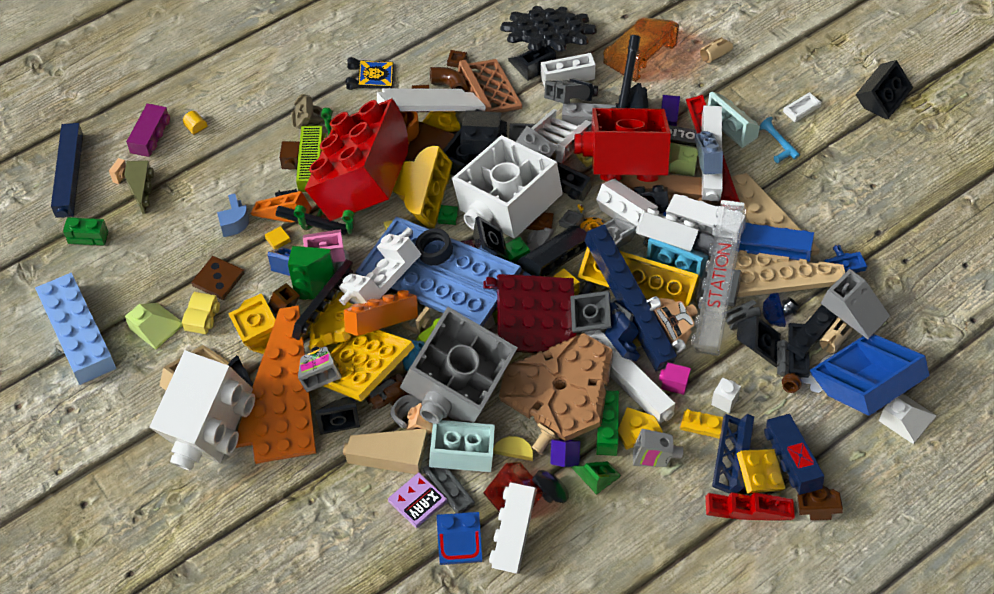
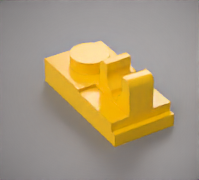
M687 409L684 411L680 430L720 439L723 417Z

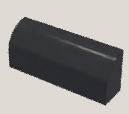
M571 226L518 259L516 264L531 276L545 277L587 249L585 243L587 232L578 226Z

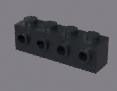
M557 162L562 192L568 194L573 200L583 202L592 187L591 177Z

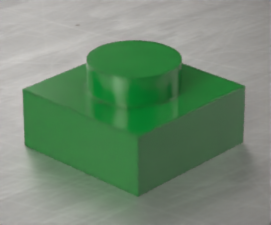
M441 205L438 214V224L456 225L459 212L458 206Z

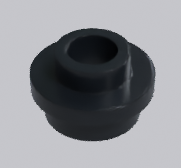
M790 297L786 300L784 299L782 301L784 305L782 307L783 310L789 315L792 313L797 315L800 308L799 304Z

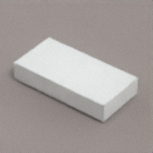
M809 92L784 107L783 112L796 122L821 107L822 102Z

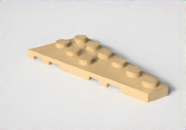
M747 173L731 176L741 204L742 213L746 216L747 223L802 231ZM814 243L811 256L818 255L820 249Z
M742 250L739 252L732 251L729 262L725 266L726 270H741L742 272L737 297L831 287L845 274L844 265L827 262L811 263L807 262L806 259L797 261L790 260L789 257L764 253L757 255L748 254L747 251Z

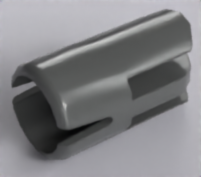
M750 300L722 313L723 318H727L726 323L730 325V330L737 328L739 322L756 315L758 317L761 316L760 307H753L757 304L756 301Z

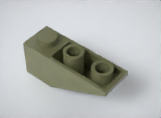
M148 160L127 161L124 174L127 184L142 214H145L146 207L149 206L148 194L152 191L150 181L151 178H154V170L150 167Z

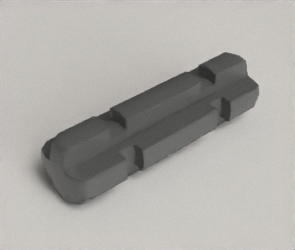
M785 340L777 342V374L781 377L789 373V367H787L789 366L788 342Z

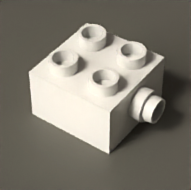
M502 135L452 178L459 208L465 212L464 220L471 229L474 230L475 218L479 216L500 228L504 234L514 239L563 194L556 161Z
M184 350L149 427L174 444L171 451L174 455H172L170 463L191 471L195 465L194 463H199L201 456L221 463L224 454L230 455L238 443L239 434L235 431L241 416L247 417L253 409L255 403V395L251 393L253 388L230 366Z

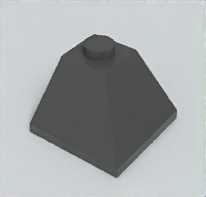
M609 291L571 296L573 333L612 328Z

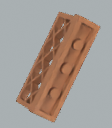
M497 59L469 64L466 60L459 61L458 72L466 80L467 92H473L485 105V111L483 112H508L522 109V104ZM494 65L496 69L494 71L492 69L487 68V66ZM471 69H478L480 70V72L477 73L472 71ZM483 72H486L488 74H491V77L489 78L482 74ZM494 76H496L498 78H501L502 81L499 82L497 80H494L493 78ZM480 79L487 83L484 85L479 83L478 80ZM491 83L498 87L497 89H494L489 87V84ZM501 88L508 90V94L501 92L499 90ZM488 91L490 93H493V95L491 97L486 95L484 92ZM498 95L500 97H503L504 100H498L495 98V96ZM510 100L515 102V104L511 105L506 103V101ZM495 103L500 106L492 108L490 104Z

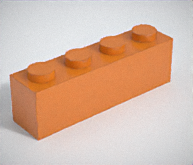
M400 290L394 295L387 294L383 295L380 299H369L367 303L353 304L352 307L344 309L345 332L360 336L417 318V295L411 294L407 290Z

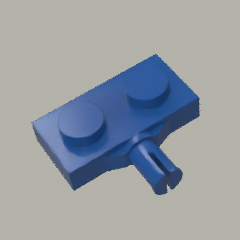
M841 245L833 247L837 256L824 260L827 263L844 265L845 273L849 269L855 273L863 272L867 269V265L860 252L844 253Z

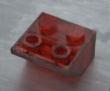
M513 462L506 463L483 494L500 513V509L504 508L506 500L503 499L506 486L509 487L510 482L536 488L534 506L542 497L543 492L532 481L533 476L522 463Z

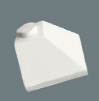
M901 394L884 407L879 422L914 444L936 418V415L911 398Z

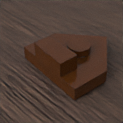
M823 485V489L802 495L797 494L799 515H809L810 521L832 520V514L843 513L841 495L834 489H829Z

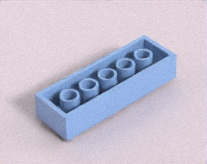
M72 273L35 287L79 385L115 370L114 361Z

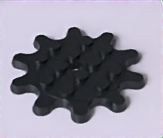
M534 6L529 13L515 11L510 15V20L513 22H503L500 30L503 32H512L508 34L507 42L529 43L527 48L531 51H537L543 46L553 47L554 50L559 52L566 51L567 44L587 45L589 40L586 34L597 33L595 25L585 24L589 22L587 14L575 15L569 13L567 7L563 6L556 10L553 8L544 10L541 6Z

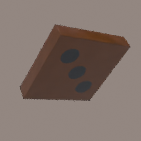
M212 256L192 280L191 284L199 290L210 295H216L217 298L224 300L245 273L244 269Z

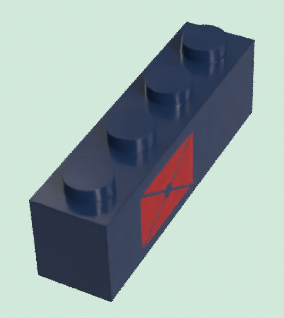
M790 413L767 419L766 429H764L765 437L768 441L770 440L772 449H775L776 456L781 460L783 471L788 473L791 486L796 488L799 495L823 489L825 476Z

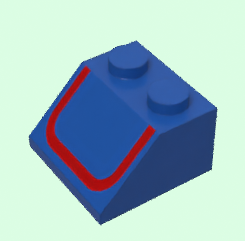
M479 512L437 515L440 565L482 562Z

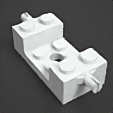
M407 227L401 235L388 234L381 239V243L377 248L385 258L377 263V267L366 276L351 273L343 279V283L339 286L344 293L339 299L343 305H346L349 300L353 304L367 303L369 299H380L421 256L420 251L409 238L413 234L412 229Z

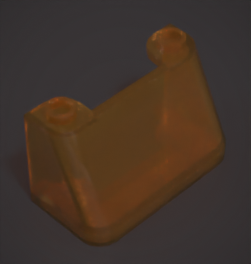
M646 17L638 19L636 24L612 45L605 48L603 63L624 75L630 35L640 36L641 39L632 81H638L641 78L639 71L641 68L645 69L647 67V61L663 46L673 49L677 45L679 24L673 20Z

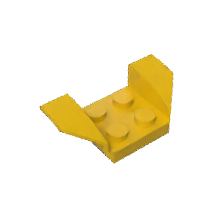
M261 293L244 300L238 309L228 314L244 346H247L249 350L264 355L276 319Z

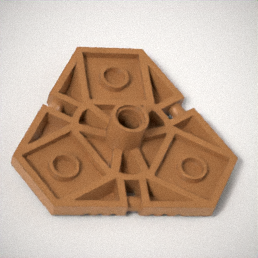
M582 333L568 339V341H563L561 344H556L554 347H549V350L545 352L540 351L535 355L532 354L530 357H525L523 360L520 359L513 362L504 371L499 394L500 401L529 419L533 416L537 424L540 423L564 441L601 427L606 398L604 386H608L613 351L608 346Z

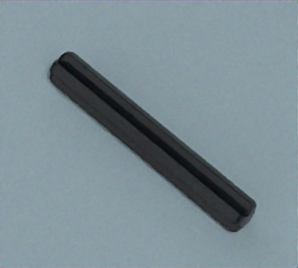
M282 206L277 207V217L298 222V218L294 216L293 209ZM305 213V225L327 231L341 229L342 235H346V224Z

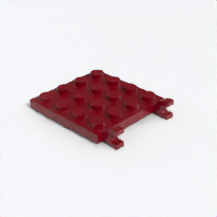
M498 274L497 279L486 277V281H483V289H497V336L518 347L516 352H545L549 350V347H554L556 344H561L563 341H568V339L576 336V333L572 332L571 296H574V278Z

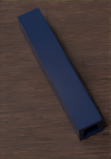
M79 123L61 124L51 208L55 218L74 217L83 132Z

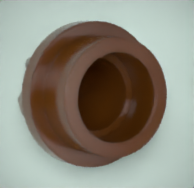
M794 372L788 373L782 378V387L788 393H795L802 386L799 375H796Z

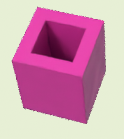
M667 362L666 369H661L659 381H662L661 389L684 395L691 368Z

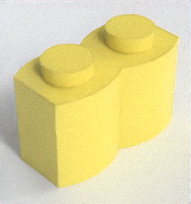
M199 292L192 294L182 320L184 331L207 334L209 329L213 328V317L220 309V302H218L216 295Z

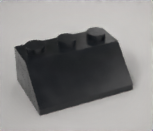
M894 60L880 64L856 93V97L864 109L884 119H889L914 87L898 61Z

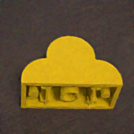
M439 146L423 149L417 155L414 162H404L393 189L396 195L405 203L406 208L422 225L430 229L435 228L453 163Z

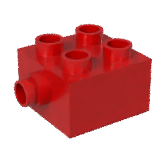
M592 108L591 131H583V134L578 133L574 135V154L592 157L593 173L600 175V178L604 181L612 179L619 181L622 179V175H637V179L643 182L657 181L659 175H668L671 132L665 109Z

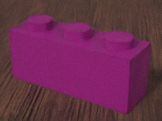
M146 104L126 141L131 154L150 157L152 152L155 151L157 142L163 136L166 125L170 123L167 107Z

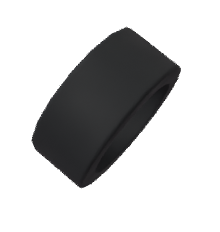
M439 228L424 231L418 236L415 246L421 253L420 260L430 266L444 263L453 253V245L448 233ZM443 241L445 243L438 252H424V248L430 242Z

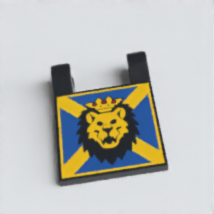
M353 57L347 59V68L349 70L359 68L358 80L347 77L346 89L392 88L393 62L366 61Z

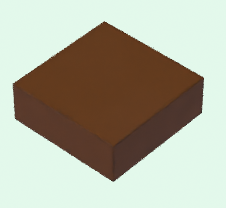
M450 50L447 66L458 68L459 61L467 59V52Z

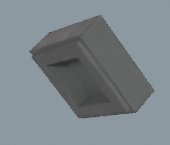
M568 210L559 220V226L566 229L571 226L579 227L585 219L584 215Z

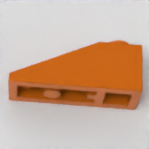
M302 191L256 201L250 214L255 217L292 223L295 221L276 216L278 206L295 210L297 205H302L306 208L307 214H309L312 207Z

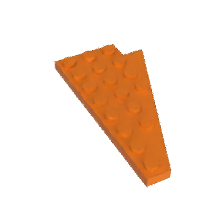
M299 305L280 308L252 387L251 393L255 395L253 409L247 417L242 416L237 431L239 438L236 448L253 445L254 461L256 464L317 453L310 391L306 392L298 379L300 358L305 355L303 336L300 340L292 338L295 322L301 316Z

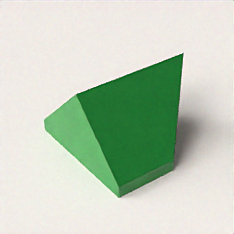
M608 461L586 463L585 465L571 467L596 495L621 476Z

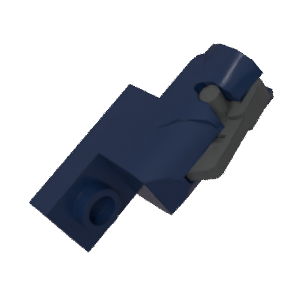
M610 302L612 328H608L604 334L623 358L637 361L641 355L632 343L639 332L633 322L634 315L621 304Z

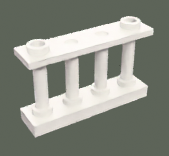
M553 109L531 129L547 140L558 143L554 144L557 146L555 161L563 163L574 152V135L578 133L583 134V131H590L592 122L585 120L581 125L577 126L555 118L557 110Z

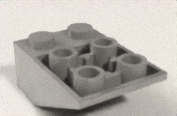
M851 269L828 289L821 302L823 306L867 339L890 317L866 280Z

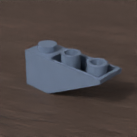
M709 131L695 134L698 158L703 174H722L723 151L714 134Z

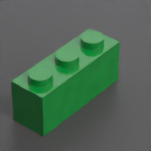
M606 390L601 427L597 428L596 455L617 456L619 391Z

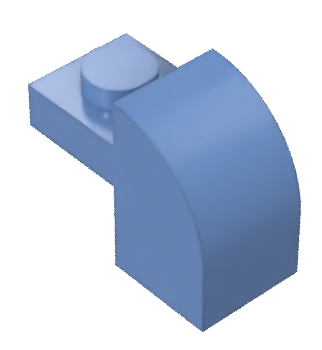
M236 194L228 195L232 209L217 212L223 237L242 232L249 223L246 205L242 206L241 200H237Z

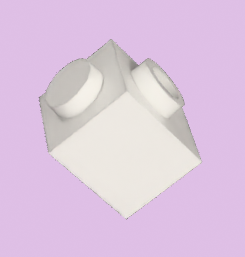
M722 378L713 393L711 405L730 413L738 400L741 386L732 380Z

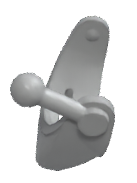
M411 394L399 398L394 403V406H391L390 416L404 429L407 427V424L402 421L403 416L408 410L422 401Z

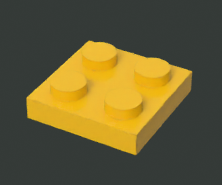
M775 449L744 450L737 453L747 493L777 492L786 489Z

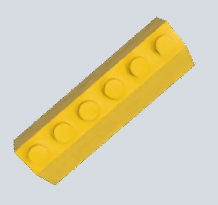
M587 247L577 278L609 287ZM620 251L647 300L657 296L658 298L673 299L675 302L682 301L685 307L691 304L700 279L698 274Z

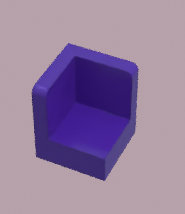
M563 439L551 440V465L561 467L579 466L580 441L571 439L567 441Z

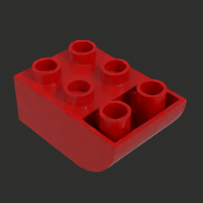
M393 98L379 104L376 100H371L365 103L359 109V112L349 115L348 112H342L331 120L330 126L332 130L329 136L320 144L322 152L309 168L311 176L305 187V191L330 221L342 217L345 210L357 212L390 199L408 153L406 125Z

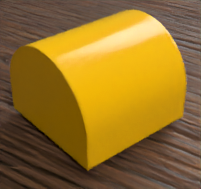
M196 111L188 112L183 118L184 126L193 135L208 127L207 122Z

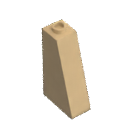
M427 429L350 435L348 443L344 444L343 455H346L348 464L417 474L418 472L420 473L428 441Z

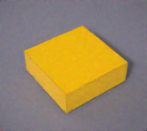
M281 226L265 234V239L274 250L291 242L290 237Z

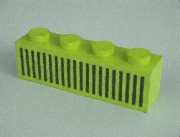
M301 126L296 176L298 192H306L305 187L311 176L309 168L322 152L320 144L327 137V133L323 132V126Z

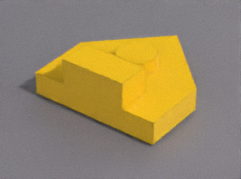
M430 111L423 120V123L447 132H457L461 128L455 111Z
M628 407L618 428V436L626 450L633 448L641 429L663 433L653 415Z

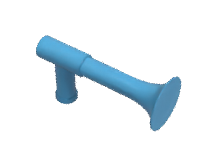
M773 117L766 118L759 125V130L768 131L785 149V151L773 157L774 161L778 164L788 156H791L794 160L800 156L799 152L774 128L772 124Z

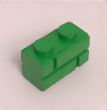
M67 217L63 233L68 244L104 246L108 236V229L104 219Z

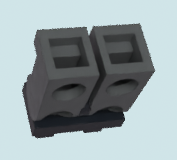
M570 79V81H545L544 98L563 104L570 103L571 98L592 101V97L598 96V86L593 85V83L578 79Z

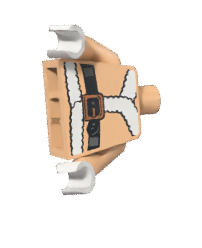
M657 296L646 300L650 302L652 306L650 311H653L669 342L672 343V346L676 347V354L684 350L692 333L691 327L695 325L691 317L697 315L696 307L693 304L685 307L682 301L675 302L673 299L658 298Z

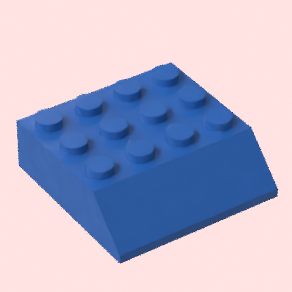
M875 334L869 339L862 336L810 370L812 376L829 397L868 416L930 376L925 355Z

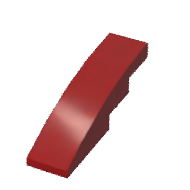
M732 492L729 496L708 493L705 496L706 515L765 521L795 519L793 499L756 492L751 496Z

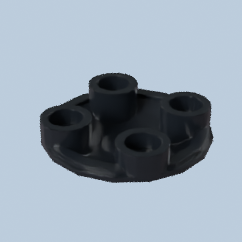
M537 471L532 481L543 492L542 497L548 503L553 501L559 503L567 502L569 493L561 480L548 471Z

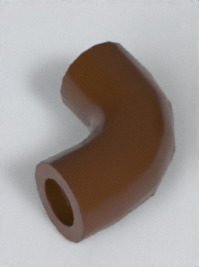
M430 67L431 84H445L450 89L468 91L466 80L458 71L448 67Z

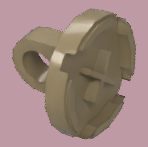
M301 94L294 102V105H296L295 110L293 109L291 112L292 125L301 129V126H307L308 123L320 124L324 120L321 117L322 109L313 105L310 95ZM313 112L316 113L319 116V118L315 117Z

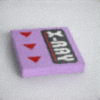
M418 472L388 498V502L417 529L447 503V498Z

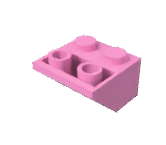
M341 229L303 235L304 247L331 249L333 263L345 261Z

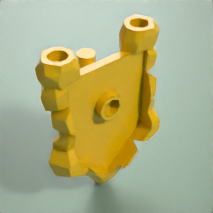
M342 291L337 294L333 302L330 301L326 311L320 313L318 321L315 324H311L308 346L310 352L314 347L323 348L329 344L346 342L352 337V334L345 332L344 309L352 307L353 304L350 303V300L346 305L339 301L344 295Z

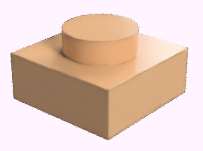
M120 158L117 159L109 170L112 181L116 184H120L123 178H125L126 163L125 160Z

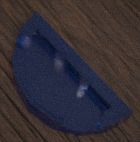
M772 293L763 302L762 314L770 324L777 327H785L786 321L779 293Z

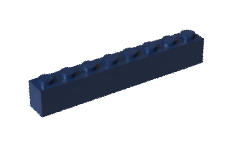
M605 224L587 231L585 243L617 302L634 315L633 322L639 331L636 337L654 370L659 371L666 368L667 362L673 364L677 354L653 311H650V305L646 301Z

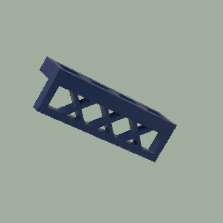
M728 414L723 416L712 483L713 488L729 494L731 492L738 493L744 488L745 482L737 453L750 450L755 416L746 414L742 419ZM729 422L737 425L736 432L732 433L728 427ZM727 439H730L734 445V449L731 451L725 444ZM726 456L731 462V467L726 468L722 461ZM724 474L729 481L728 486L719 483L720 475Z

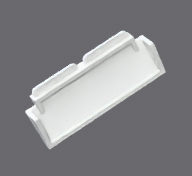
M382 88V92H377L378 104L393 98L400 111H475L476 109L485 111V105L473 92H464L462 89Z

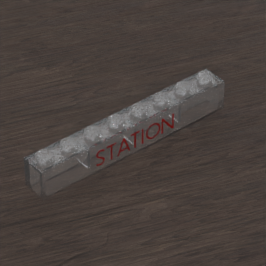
M721 200V205L717 206L716 209L718 221L717 224L713 225L712 230L714 242H710L709 246L711 257L710 261L707 260L705 271L708 273L707 278L703 279L702 282L704 294L703 297H700L698 308L701 310L700 315H697L695 319L697 331L696 334L692 335L691 345L694 346L697 353L717 356L720 353L746 213L745 203Z

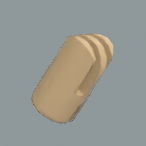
M721 37L700 49V56L703 61L710 63L733 50V44Z
M839 317L819 341L822 349L830 344L826 351L828 353H835L854 329L850 327L842 336L840 333L847 326V323L844 322L837 331L834 330L841 320Z

